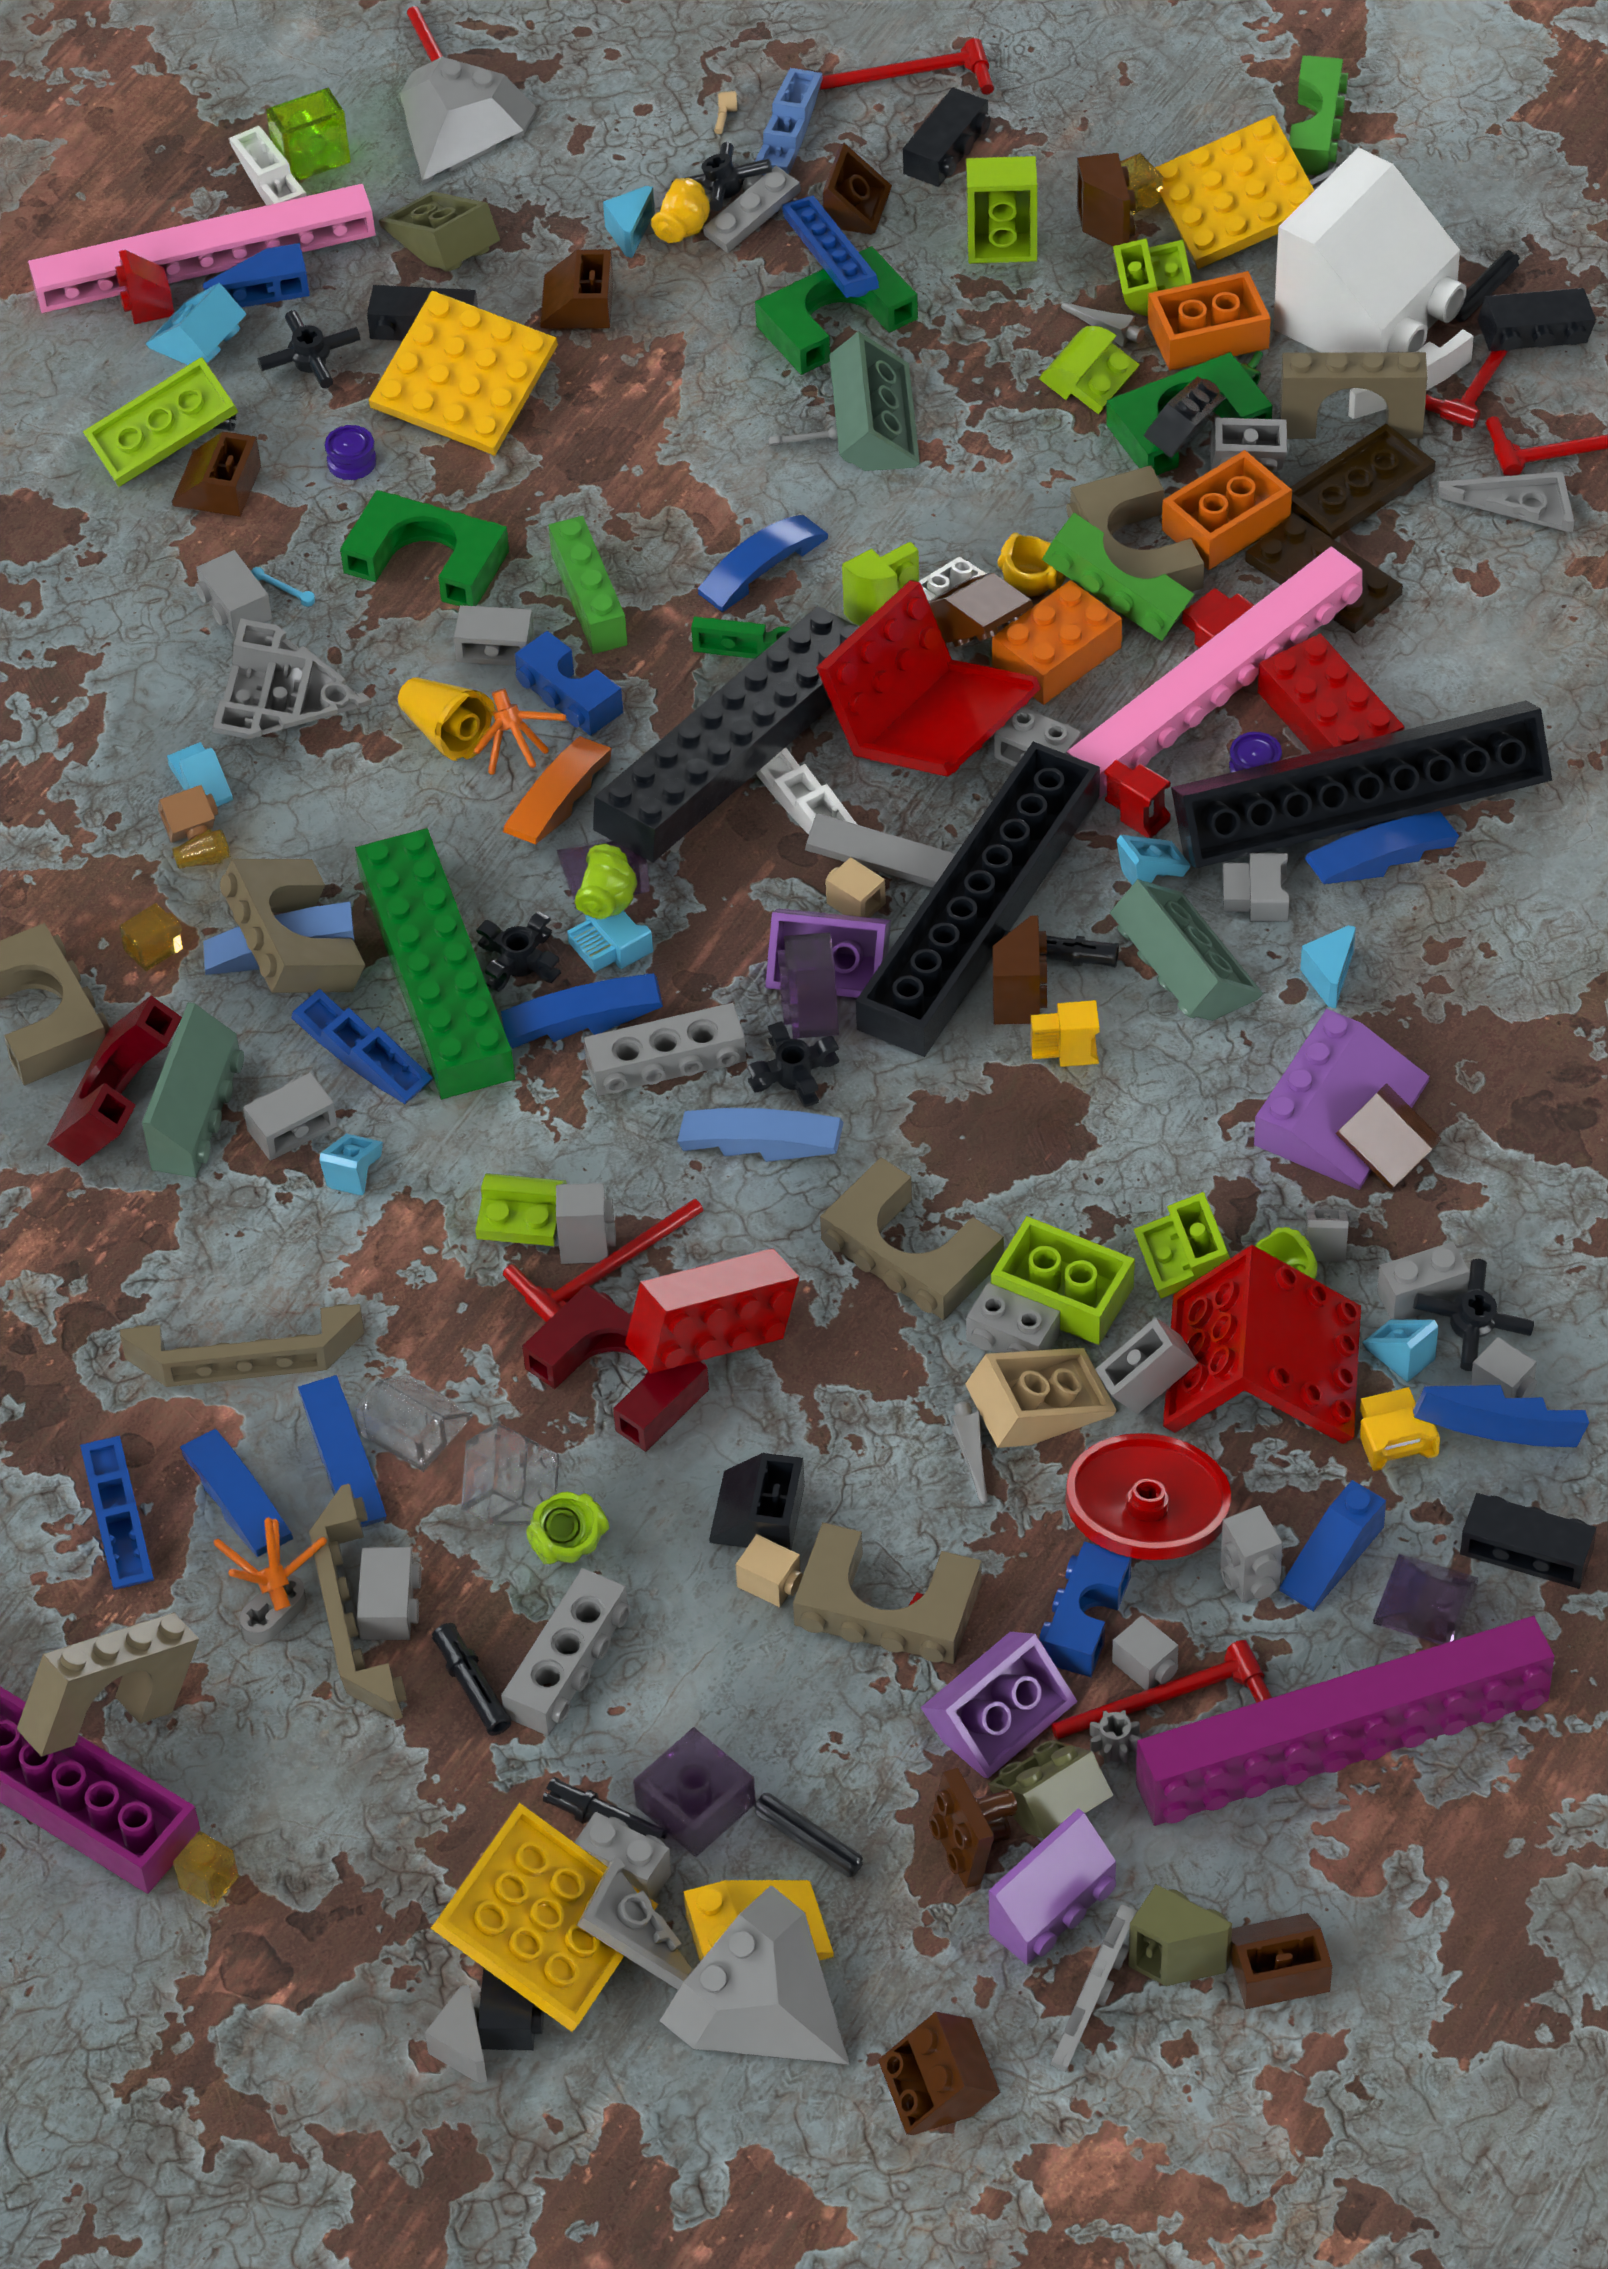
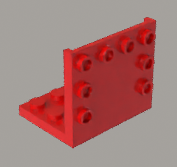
M911 580L816 667L854 756L945 777L955 773L960 765L974 752L978 751L997 730L1001 729L1041 689L1036 676L952 660L921 582Z
M1250 1245L1173 1295L1171 1329L1182 1336L1198 1363L1166 1390L1163 1427L1176 1433L1236 1395L1246 1391L1342 1444L1354 1438L1361 1305L1256 1246Z

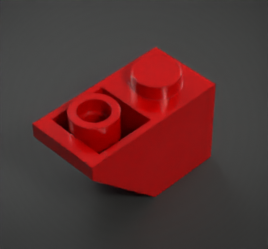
M119 251L121 265L115 266L119 286H125V291L120 292L121 303L124 312H131L134 325L170 317L174 313V307L164 267L130 251Z

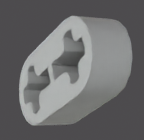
M294 1575L288 1576L289 1585L284 1586L287 1595L294 1592L292 1599L288 1597L291 1606L275 1612L269 1593L262 1594L260 1591L242 1609L239 1615L242 1635L247 1641L253 1644L269 1642L303 1610L306 1605V1594L303 1582ZM264 1619L266 1620V1625L262 1626L261 1624H256L252 1627L251 1621L253 1620L257 1622H261Z

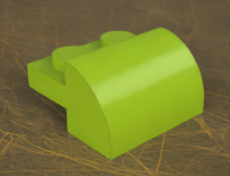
M1147 238L1113 246L1124 301L1137 314L1148 316V293L1193 283L1183 239L1150 248Z
M1086 326L1059 353L1041 374L1039 380L1065 400L1073 394L1099 415L1107 406V400L1113 398L1136 372L1140 364L1113 344L1117 336L1116 334L1102 327Z
M911 541L881 557L871 548L842 564L844 615L850 621L861 626L910 580L919 581V550Z
M486 1173L481 1185L482 1200L475 1228L476 1239L555 1246L557 1236L556 1185L567 1184L566 1180Z
M1204 1192L1168 1205L1167 1208L1170 1215L1133 1229L1160 1299L1177 1293L1230 1259Z

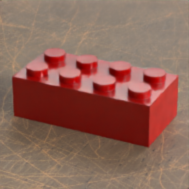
M1321 633L1259 662V695L1311 753L1403 731L1405 728Z
M771 1248L640 1281L625 1345L651 1374L781 1340L784 1338L800 1277L778 1252Z

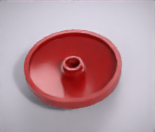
M1132 1433L1102 1440L1087 1448L1078 1456L1068 1473L1065 1502L1069 1516L1076 1527L1088 1539L1100 1547L1130 1558L1168 1560L1193 1554L1211 1544L1222 1533L1223 1519L1229 1517L1231 1488L1227 1476L1217 1462L1194 1445L1164 1435Z

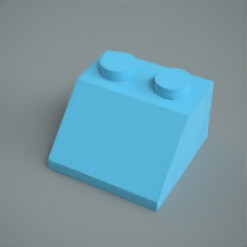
M218 283L186 300L145 344L149 349L186 365L191 364L200 357H203L207 363L220 352L221 349L218 347L222 340L228 341L241 329L238 323L247 314L226 289Z

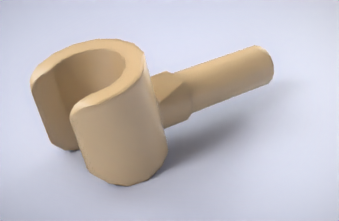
M736 91L720 92L718 94L719 111L714 130L716 134H722L727 112L737 111Z

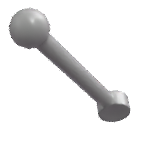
M831 427L829 431L772 436L768 438L769 446L822 438L838 440L837 427Z

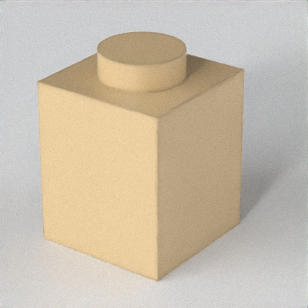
M851 857L840 867H835L831 870L826 878L827 904L843 915L870 918L886 904L885 879Z
M757 1534L735 1564L737 1587L778 1607H781L788 1595L793 1596L797 1592L803 1573L800 1572V1555Z

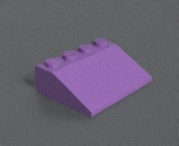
M1326 1008L1255 1116L1254 1146L1360 1190L1372 1170L1335 1133L1386 1083L1412 1108L1429 1082V1075L1362 1023Z

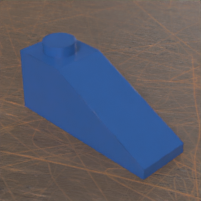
M300 243L266 248L203 283L204 291L220 283L241 308L310 296Z
M1351 1480L1328 1507L1281 1583L1279 1591L1314 1612L1384 1528L1386 1500Z

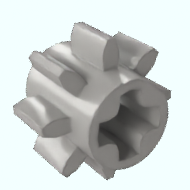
M1124 1710L1120 1713L1103 1711L1100 1723H1090V1736L1093 1737L1090 1739V1750L1092 1752L1100 1751V1754L1104 1757V1763L1109 1761L1127 1763V1756L1130 1750L1137 1752V1740L1140 1739L1138 1737L1140 1734L1139 1721L1130 1722Z

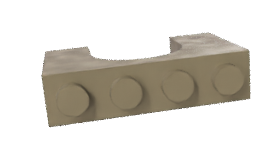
M1426 352L1282 353L1279 414L1280 419L1287 420V439H1316L1317 413L1320 404L1332 393L1349 388L1366 389L1380 395L1386 402V424L1404 438H1423L1427 389Z
M1151 465L1071 487L1070 503L1066 505L1068 518L1073 513H1076L1104 532L1103 545L1105 552L1118 569L1128 575L1143 579L1155 578L1166 574L1191 592L1203 589L1204 562L1191 539L1155 549L1138 550L1126 547L1112 537L1114 532L1125 525L1162 515L1164 488Z
M231 859L226 873L221 878L220 890L226 898L233 912L234 920L238 923L246 939L247 946L252 951L260 973L265 978L271 992L312 993L318 989H321L323 992H353L365 967V963L352 938L305 937L283 926L273 915L276 912H291L316 906L325 883L313 860Z
M45 923L0 940V998L21 990L42 989L50 991L62 999L56 1010L48 1017L4 1035L9 1059L23 1085L93 1058L110 1028L105 1015L102 1012L96 1014L94 1010L96 1007L95 1000L88 986L82 988L79 984L81 977L74 961H66L64 957L66 956V950L58 934L52 936Z
M880 1157L820 1216L821 1240L830 1250L841 1252L853 1260L862 1271L871 1272L882 1279L892 1291L901 1292L915 1301L917 1306L924 1312H932L942 1320H945L992 1273L1004 1253V1236L975 1217H972L948 1242L933 1251L907 1253L890 1246L880 1234L886 1225L912 1201V1182L910 1175Z
M822 1522L793 1601L794 1625L812 1633L824 1632L840 1636L853 1643L865 1642L881 1646L890 1652L897 1653L902 1651L922 1656L931 1662L943 1661L954 1664L982 1583L981 1560L941 1551L930 1585L926 1593L918 1601L901 1609H878L862 1602L851 1589L863 1555L862 1532Z
M173 1612L44 1653L17 1730L41 1757L75 1746L91 1703L106 1686L121 1676L122 1679L115 1698L140 1724L171 1714L199 1638Z

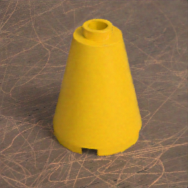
M419 677L411 678L405 682L398 695L399 707L442 755L453 761H457L458 758L462 757L467 760L477 755L474 753V748L490 729L492 712L496 710L493 700L477 690Z

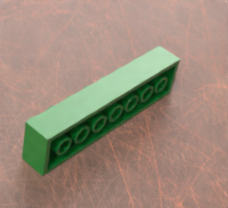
M428 828L355 847L360 880L440 1099L515 1080L511 1047Z

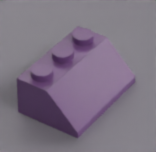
M782 908L776 909L772 912L765 988L858 998L888 954L891 920Z
M1009 1632L921 1706V1709L941 1741L981 1776L989 1778L1078 1701L1037 1635L1033 1633Z
M1079 1808L989 1890V1934L1026 1965L1038 1955L1041 1957L1046 1955L1053 1948L1057 1937L1064 1930L1075 1928L1085 1917L1087 1909L1097 1900H1105L1116 1886V1860L1086 1814Z

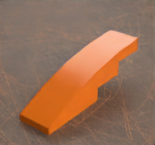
M579 736L558 755L536 780L505 823L503 832L535 845L572 815L573 802L591 788L592 776L610 761L612 748Z

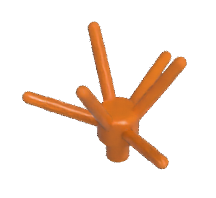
M505 688L492 692L491 694L497 710L492 712L495 722L474 748V753H481L494 736L488 773L490 775L495 774L503 731L511 729L530 768L536 767V762L521 731L544 754L549 752V748L522 719L566 720V715L550 712L519 711L517 704L510 703Z
M267 1517L264 1520L269 1567L258 1571L220 1539L214 1540V1546L243 1569H230L228 1571L229 1576L259 1584L262 1594L269 1593L276 1612L291 1606L284 1586L289 1585L287 1577L327 1543V1539L325 1537L319 1538L288 1566L283 1568V1565L280 1564L279 1521Z

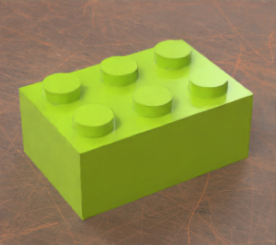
M1036 156L966 158L968 264L1037 261Z
M1026 1216L992 1271L991 1284L1060 1311V1330L1100 1345L1134 1288L1135 1259Z

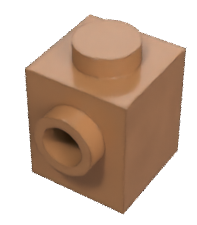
M202 785L159 799L158 812L171 843L184 838H188L189 841H195L207 836L210 833L209 830L213 829L214 816L218 815V809L212 794L205 795Z

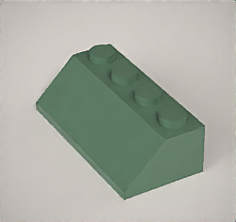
M858 331L829 354L839 455L846 462L853 463L864 471L915 468L920 464L909 363Z
M1137 879L1109 912L1119 924L1117 926L1119 933L1134 943L1138 948V957L1145 964L1153 967L1159 975L1157 980L1160 985L1175 995L1179 1000L1177 1006L1188 1017L1193 1019L1199 1017L1214 1021L1258 1000L1263 995L1262 991L1182 892Z
M188 1002L142 1121L151 1170L194 1178L197 1177L201 1164H206L209 1159L211 1150L210 1139L212 1134L218 1133L220 1129L223 1104L230 1102L233 1092V1077L235 1073L241 1072L244 1062V1052L239 1050L237 1034L195 1003Z

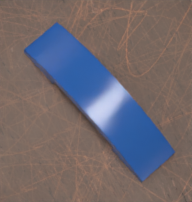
M804 515L779 520L750 536L731 551L698 588V594L723 613L749 594V583L794 552L801 557L827 540L828 533Z

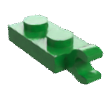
M694 616L691 626L693 652L756 659L791 628L781 626L766 632V624Z

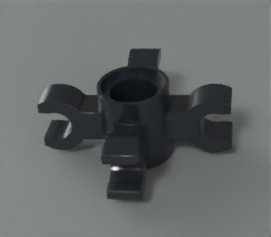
M537 911L530 918L527 927L514 926L503 932L495 923L485 920L476 929L477 933L483 936L478 941V945L486 951H495L501 954L497 960L491 961L485 969V974L491 976L486 982L488 987L500 992L507 985L511 975L522 977L529 975L533 971L548 983L555 981L561 974V970L555 968V965L560 961L559 957L549 951L542 952L536 949L540 943L547 941L552 934V930L546 927L551 921V917Z
M782 1021L769 1025L768 1030L772 1037L768 1038V1041L775 1053L776 1059L768 1062L756 1061L747 1066V1070L751 1075L748 1078V1083L753 1092L764 1091L773 1083L778 1082L786 1089L797 1090L799 1099L805 1108L819 1103L815 1093L819 1088L814 1077L811 1075V1069L820 1066L825 1068L831 1067L839 1063V1058L835 1051L839 1050V1046L834 1037H824L809 1047L800 1039H790L787 1028Z

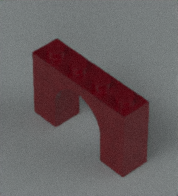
M151 995L110 1027L47 1145L77 1166H80L122 1133L136 1106L121 1094L142 1066L168 1046L182 1017Z
M585 1285L522 1345L525 1369L553 1389H556L584 1361L594 1355L604 1352H622L636 1357L625 1345L632 1312L627 1313L617 1306L606 1293H598L588 1285ZM701 1360L651 1374L647 1371L644 1378L613 1408L615 1431L647 1452L709 1391L708 1367L705 1362Z

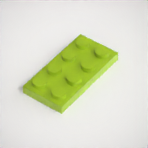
M200 357L82 432L117 486L120 487L237 414L238 410L203 357Z

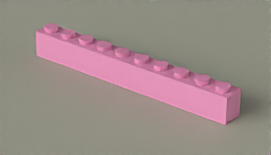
M362 183L29 260L28 263L41 313L118 296L121 291H125V286H119L115 266L121 265L119 251L121 250L130 251L164 267L168 283L170 284L226 271L266 248L300 243L303 253L376 236L372 209Z
M1332 546L1071 747L1067 751L1068 755L1100 767L1099 799L1107 793V775L1104 774V771L1115 760H1118L1132 770L1139 764L1146 766L1153 756L1162 749L1172 746L1177 738L1189 728L1199 725L1208 713L1216 707L1223 706L1240 688L1250 685L1259 674V662L1305 641L1321 625L1328 624L1335 614L1345 606L1355 603L1363 590L1362 569Z

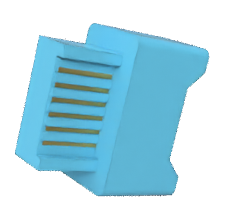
M622 911L617 916L605 919H596L585 915V922L567 931L568 943L594 973L613 962L620 969H623L653 952L651 930L645 925L635 924L625 911Z

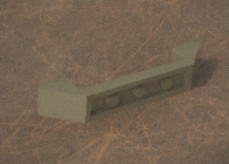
M338 1304L333 1307L320 1308L322 1334L317 1335L301 1334L295 1337L279 1339L262 1338L251 1342L218 1343L213 1346L194 1348L179 1347L166 1351L160 1325H139L134 1328L120 1329V1338L126 1360L164 1386L173 1387L324 1371L332 1366L364 1334V1325L360 1304Z
M349 1483L339 1488L309 1530L312 1544L321 1537L327 1539V1543L314 1554L338 1671L345 1691L348 1695L396 1720L403 1718L400 1702L407 1701L402 1677L394 1678L389 1663L366 1669L361 1648L354 1649L352 1641L353 1637L359 1636L354 1613H346L344 1602L351 1600L346 1576L339 1577L337 1566L344 1564L339 1544L364 1538L361 1522L368 1521L363 1498L354 1497Z

